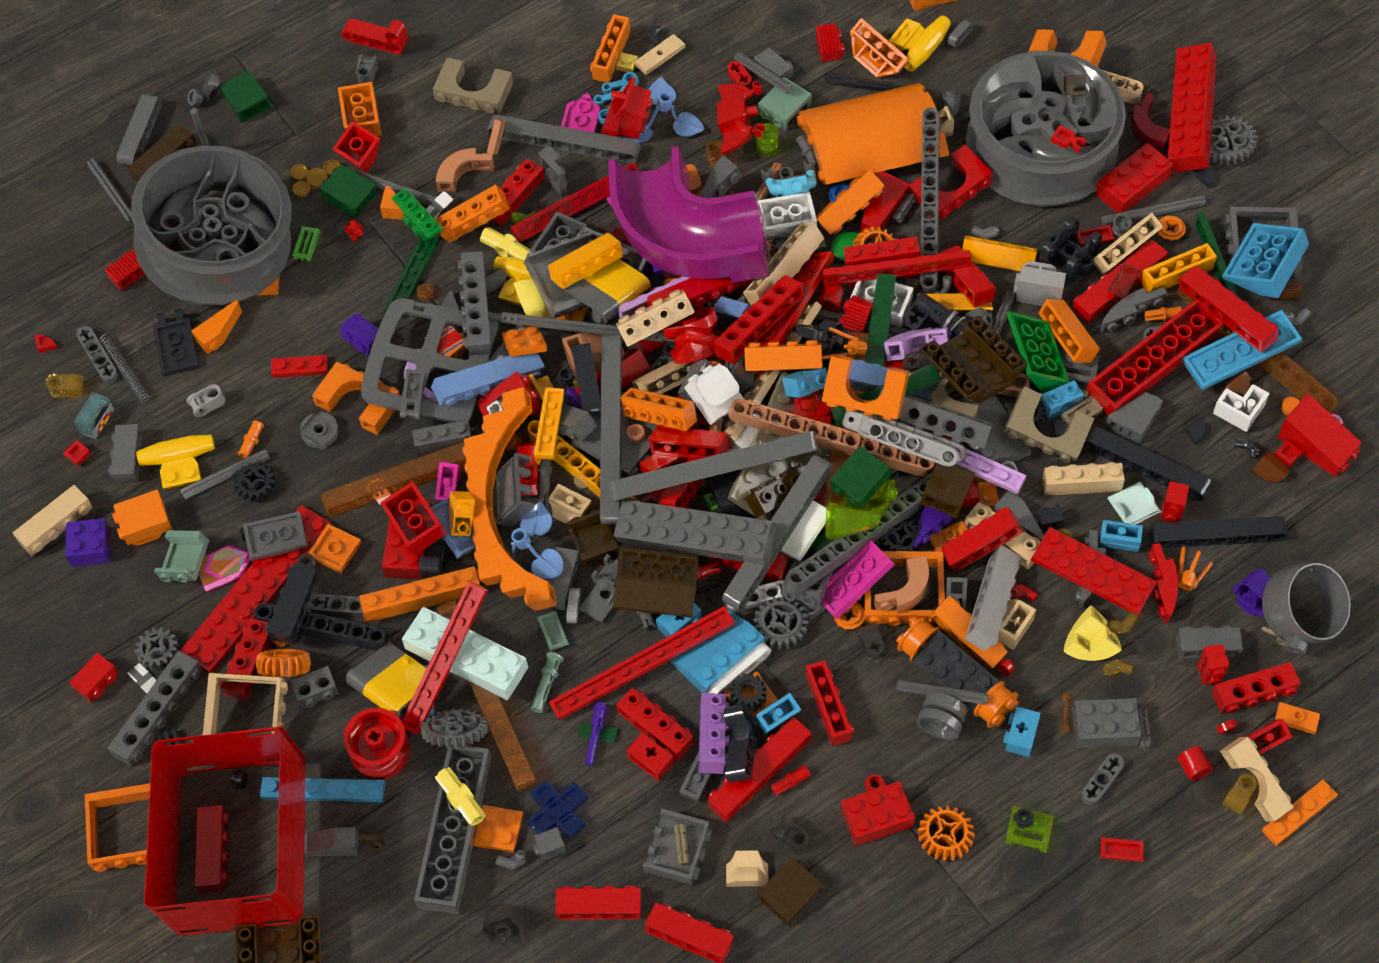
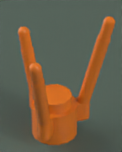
M832 327L829 328L830 331L851 340L848 345H844V348H847L849 353L837 355L853 358L856 355H865L867 351L865 341H861L858 337L851 336ZM832 355L822 356V360L831 359Z
M1183 546L1177 575L1178 586L1184 590L1191 591L1193 588H1197L1198 583L1211 568L1213 562H1209L1196 578L1194 569L1201 554V551H1197L1190 569L1183 572L1186 550Z

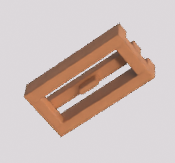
M495 119L487 154L498 155L506 120Z

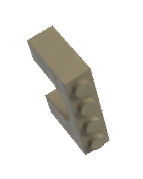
M446 58L433 87L435 100L500 115L513 85L512 72L495 68L491 80L485 88L474 92L465 91L459 87L465 73L463 61Z
M940 372V382L935 384L936 391H932L930 402L978 418L979 405L959 402L948 396L951 392L958 390ZM931 414L929 416L930 422L938 423L937 416ZM948 421V427L956 429L955 422ZM967 427L966 431L973 432L974 429Z
M1024 386L1017 397L1003 432L1007 433L1010 438H1019L1025 441L1024 443L1030 447L1036 446L1041 448L1048 455L1054 454L1060 457L1059 459L1063 462L1073 463L1078 459L1094 418L1076 411L1072 415L1064 435L1056 438L1044 436L1037 430L1033 421L1034 412L1042 394Z

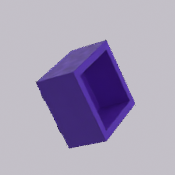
M105 518L66 522L65 557L71 567L110 563L111 528Z

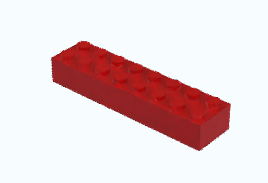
M1212 43L1177 48L1168 160L1174 164L1173 173L1209 168L1217 60Z
M1197 298L1088 382L1086 389L1089 394L1088 396L1092 395L1104 408L1103 411L1109 416L1114 411L1144 394L1183 363V357L1203 348L1221 334L1225 322Z

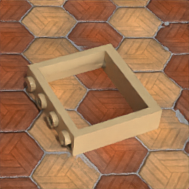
M209 673L203 735L216 734L221 681L276 685L272 727L282 726L284 728V724L281 723L282 715L286 711V704L283 703V699L288 690V684L285 683L284 678Z

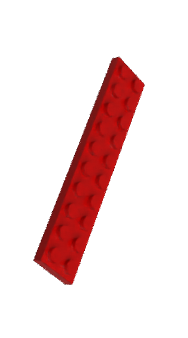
M300 505L295 512L300 511L308 548L255 560L180 652L198 661L201 668L206 672L213 673L242 638L245 624H248L250 618L257 619L255 608L262 603L269 604L286 584L289 569H292L294 562L302 564L306 560L308 552L327 524L332 525L329 521Z

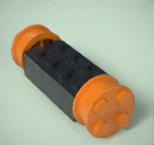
M926 616L920 619L916 617L910 623V628L906 633H902L896 641L899 643L897 650L899 652L904 651L909 655L912 663H916L943 687L988 694L989 698L986 705L961 702L974 713L975 717L980 716L987 722L988 728H992L995 725L999 727L1005 721V715L1009 711H1013L1019 704L1017 701L1018 693L1009 691L1005 687V682L999 681L942 633L939 627H933L928 622L929 619Z

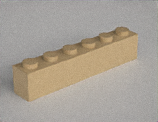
M815 222L800 223L768 262L769 276L755 278L743 292L751 306L784 275L793 278L800 271L802 265L810 259L811 254L824 239Z

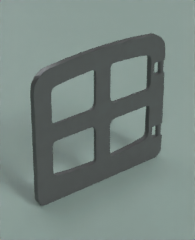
M400 298L394 300L389 305L378 329L366 365L361 395L368 404L400 411L402 396L378 389L383 363L387 357L415 363L416 370L425 371L424 392L431 369L439 368L458 372L487 363L490 354L470 355L468 360L439 355L437 348L445 324L450 323L463 326V322H466V317H462V311ZM414 306L424 308V311L422 312L413 309ZM405 314L431 319L424 345L419 350L390 343L401 317ZM488 319L492 351L499 322ZM478 395L469 400H459L450 406H440L437 403L422 400L420 416L451 423L463 420L470 422ZM407 406V409L414 410V406Z

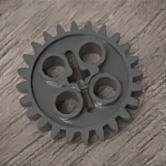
M1226 115L1225 119L1219 116L1218 121L1212 119L1210 158H1213V163L1219 160L1220 165L1224 161H1226L1227 165L1230 164V161L1237 164L1238 159L1243 162L1244 157L1249 158L1250 153H1254V148L1257 147L1256 130H1253V125H1249L1248 120L1242 122L1243 118L1241 117L1236 120V116L1229 119L1228 115Z
M462 708L458 711L452 709L449 712L444 710V713L436 712V715H430V718H426L421 726L422 737L426 739L427 743L431 742V745L438 744V747L446 745V748H449L451 745L455 748L458 745L465 747L466 743L472 745L473 741L479 742L480 738H484V734H487L488 730L486 717H483L482 714H477V711L470 712V709L463 711Z

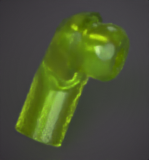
M534 210L528 214L512 212L510 218L514 223H518L536 212Z

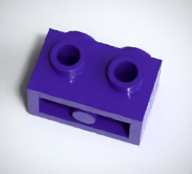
M356 313L341 324L340 336L346 342L356 347L358 351L369 356L378 328Z

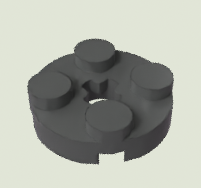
M319 412L320 414L307 416L301 423L300 430L305 444L312 448L324 450L336 440L339 428L332 415ZM321 428H323V432H321V433H317V432H316V429H321Z

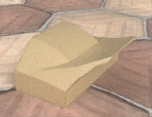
M560 484L556 486L548 498L552 507V517L565 524L574 517H582L592 504L590 499Z
M735 851L732 860L726 864V887L764 886L768 882V864L763 861L759 851Z

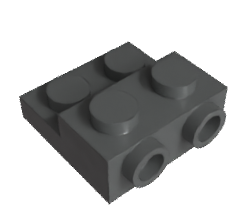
M551 146L545 147L538 152L540 166L544 169L546 180L562 197L567 194L566 186L568 185L565 179L566 171L561 165L562 157Z
M795 560L789 572L804 561ZM833 571L798 595L790 594L786 590L787 574L782 584V596L789 601H794L795 599L803 601L808 606L820 605Z

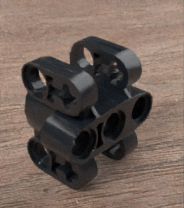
M1072 216L1067 219L1056 235L1049 236L1041 250L1039 263L1052 265L1056 261L1063 265L1062 273H1066L1065 281L1071 283L1077 274L1088 276L1092 272L1093 258L1098 253L1102 241V235L1095 231L1089 238L1086 237L1084 247L1074 243L1073 241L1078 234L1080 222Z
M828 319L819 323V327L810 324H797L795 331L798 336L818 340V343H822V356L841 354L843 339H847L830 331V327L850 335L849 328L843 327V324ZM830 359L822 360V367L826 368L827 374Z

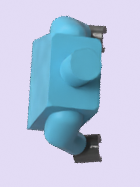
M811 159L812 163L806 164L805 161L803 162L806 174L776 180L772 178L771 168H768V172H764L761 169V180L765 181L770 193L776 196V198L807 193L809 189L814 188L817 184L814 160Z

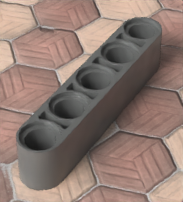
M141 95L117 152L118 164L130 166L142 156L161 110L162 99L160 96Z

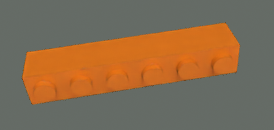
M475 567L359 596L365 624L420 610L422 607L428 608L460 599L468 581H473L480 585Z

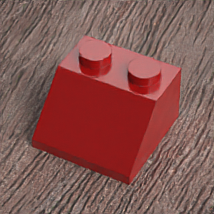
M352 120L333 147V150L338 156L367 173L377 158L381 139Z

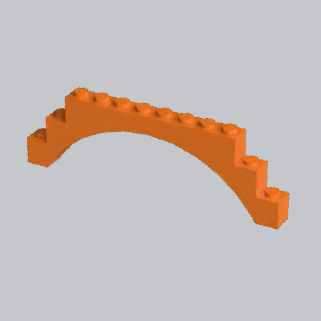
M522 387L502 393L503 400L501 401L503 411L483 416L482 430L484 433L465 438L463 453L466 457L465 471L468 474L467 488L475 499L472 520L474 534H472V538L476 545L474 556L478 563V569L476 570L478 580L486 586L500 583L501 591L509 598L524 595L526 605L534 611L557 606L555 587L548 581L525 571L516 563L506 550L498 533L493 512V488L501 457L515 431L532 413L531 395Z

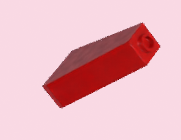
M884 171L877 172L876 176L885 186L882 188L883 192L876 198L873 196L869 200V205L865 209L861 222V232L864 229L869 230L872 226L875 230L880 227L881 231H883L909 193L910 184Z

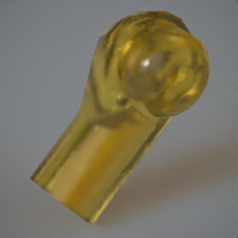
M1115 659L1104 665L1103 672L1107 676H1112L1119 672L1130 675L1133 665Z

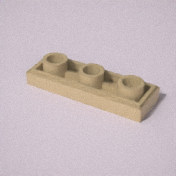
M673 34L637 59L635 66L647 75L684 49L685 43Z

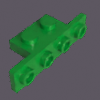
M403 189L391 197L392 201L402 211L404 216L402 218L403 222L407 227H412L411 230L416 237L420 236L425 241L443 231L441 225L407 189Z

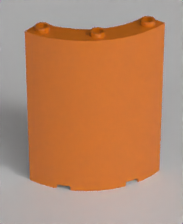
M920 83L798 111L797 123L806 132L808 144L813 147L820 169L818 171L819 180L827 185L863 176L861 172L865 168L870 169L873 173L922 162V115L927 108L932 107L936 109L928 92L924 93L925 87ZM940 132V157L949 155L945 133ZM929 150V151H927V152H928V153H932V152H934L935 150Z

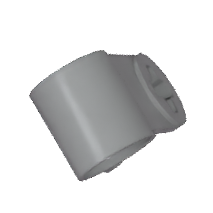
M212 384L197 393L191 394L187 398V403L194 410V416L199 418L223 406L226 399L220 387Z

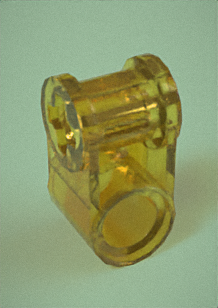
M52 374L47 377L46 385L51 396L55 398H80L83 392L84 377L78 374Z
M1242 774L1234 787L1229 791L1222 805L1241 816L1256 788V778L1251 774ZM1245 783L1249 785L1247 788L1243 787Z

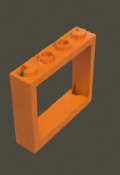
M882 551L895 564L893 567H906L907 559L926 556L928 566L937 567L938 606L945 600L943 552ZM871 588L864 594V624H875V626L880 624H890L892 626L900 624L910 625L916 617L920 619L926 616L929 619L928 622L932 626L935 625L928 617L934 610H908L897 614L896 610H871Z
M150 783L85 794L87 861L93 871L103 872L107 868H125L130 864H146L147 850L99 858L97 808L148 800L150 796Z

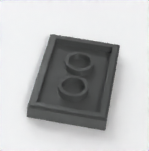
M300 511L243 524L250 561L308 548Z

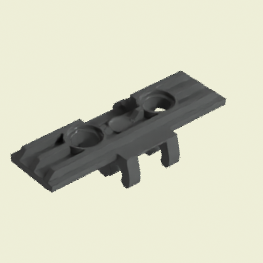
M608 554L604 557L605 566L599 574L595 570L591 575L593 582L597 583V585L579 607V610L601 623L613 609L619 555L615 561ZM609 591L611 595L608 599H603L600 596L601 593Z

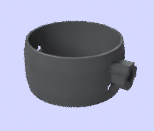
M1307 562L1287 566L1279 570L1268 580L1262 598L1263 613L1268 626L1276 636L1285 641V650L1290 653L1305 654L1308 644L1321 643L1334 638L1344 629L1350 616V596L1345 582L1334 569L1321 563ZM1299 572L1305 574L1313 581L1322 599V620L1317 631L1312 636L1297 624L1290 607L1291 585Z

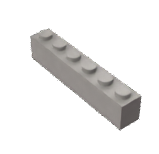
M1003 545L990 554L965 636V640L983 651H986L990 646H995L999 640L998 632L1004 623L1002 618L1007 612L1008 607L1006 605L1012 596L1010 591L1016 582L1014 577L1020 568L1019 560L1021 556Z

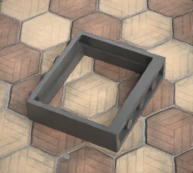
M1230 207L1228 214H1225V225H1228L1226 240H1229L1227 254L1231 258L1228 265L1239 248L1237 220L1286 221V227L1298 228L1296 208ZM1302 258L1290 278L1300 277L1303 269Z

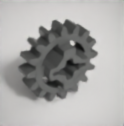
M153 627L151 633L146 630V636H139L141 642L135 643L138 649L134 650L139 662H142L144 667L149 665L151 670L155 666L162 669V664L167 666L169 664L168 661L172 660L173 655L178 652L177 647H179L176 636L169 629L164 631L163 627H160L159 631H156Z

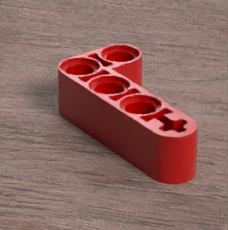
M349 19L341 32V36L346 41L394 54H401L408 41L406 26L399 20H393L389 28Z
M688 458V460H687L686 462H690V461H694V460H698V459ZM706 478L667 487L660 497V505L690 509L689 501Z

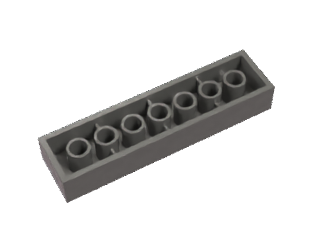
M622 499L614 537L623 544L769 566L777 528L769 520Z
M451 745L447 750L444 768L450 767L460 782L462 784L465 783L474 796V800L481 808L492 759L489 749L470 746L463 747L462 745H458L455 748ZM439 785L414 902L418 909L459 914L477 825L470 826L461 812L452 806L446 796L447 794Z

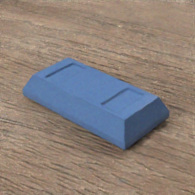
M720 297L713 308L716 313L739 319L751 305Z

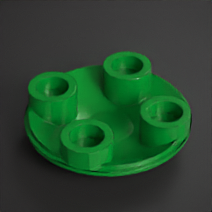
M843 232L833 239L831 249L840 263H845L844 247L853 246L858 233Z

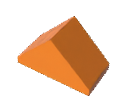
M386 186L380 206L382 217L402 220L404 217L402 211L391 198L395 193L389 186Z

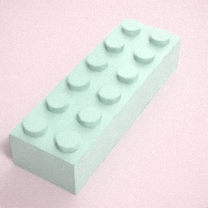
M422 607L402 638L405 649L430 661L450 620ZM469 630L450 672L508 700L528 669L525 657Z

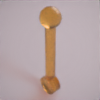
M1063 693L1064 712L1061 732L1068 733L1067 715L1070 695Z

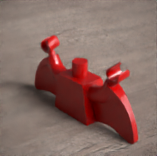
M760 81L753 82V89L751 90L746 86L738 84L718 86L722 96V102L717 103L718 127L724 137L720 149L722 155L741 147L754 134L757 138L763 136V132H765L764 124H757L754 128L749 123L750 117L758 116L756 105L750 107L746 105V101L753 97L752 94L760 95L763 92V85H760Z

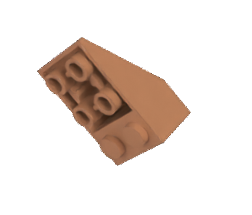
M578 333L562 339L565 355L576 380L577 376L571 346L590 343L595 373L601 371L602 335Z

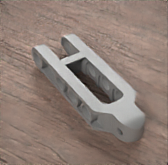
M846 410L842 422L845 428L856 431L864 437L944 466H953L957 462L962 461L966 456V448L961 443L937 436L928 431L919 430L909 424L899 423L895 419L894 421L885 420L877 414L875 416H868L864 414V411L857 410V412H851ZM955 447L960 449L961 455H959V451Z

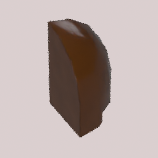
M1288 281L1279 298L1270 297V300L1300 299L1303 291L1302 283H1299V281Z
M1244 372L1230 382L1225 389L1227 388L1244 397L1251 387L1249 383L1251 377L1247 372Z
M1271 451L1266 453L1252 470L1261 478L1271 482L1281 481L1289 474L1284 462Z

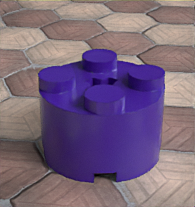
M1263 569L1252 571L1233 589L1234 595L1237 594L1238 597L1236 600L1238 605L1252 616L1254 614H1258V617L1264 615L1262 607L1263 592L1271 577Z

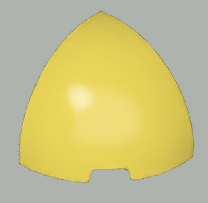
M532 279L513 283L526 315L551 318Z
M1090 605L1072 627L1064 645V652L1077 659L1095 661L1114 656L1121 651V644L1116 633L1111 632L1108 626H1106L1108 624L1107 620Z

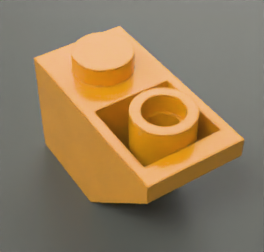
M450 491L448 515L451 536H470L475 499L470 492Z

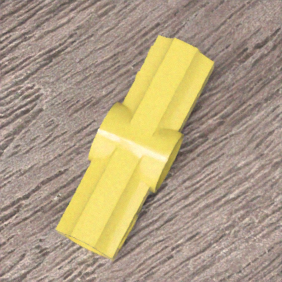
M490 227L485 228L480 237L481 242L494 248L502 257L525 260L531 250L518 243L514 236L510 234L503 235Z
M450 767L442 769L435 779L447 794L446 796L452 806L461 812L470 826L479 824L486 815L474 800V796L465 783L462 784Z

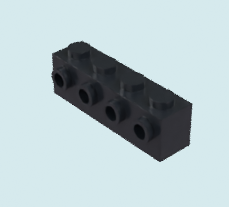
M294 562L292 569H289L286 585L281 588L280 600L275 604L273 609L274 615L266 627V631L272 641L294 645L320 578L317 567Z

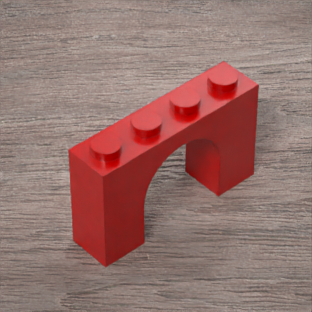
M963 145L951 154L952 165L966 180L955 191L943 192L939 190V221L948 217L950 212L960 208L964 202L974 198L979 191L989 187L993 182L992 171L966 145ZM922 176L909 185L910 194H914L916 201L920 205ZM928 199L926 202H933L934 199Z
M917 236L844 247L845 266L920 257ZM920 274L905 275L902 277L911 279L917 278L918 276H920ZM857 282L847 283L848 288L855 287Z

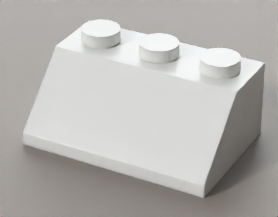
M812 501L781 552L788 555L789 558L801 561L833 512Z

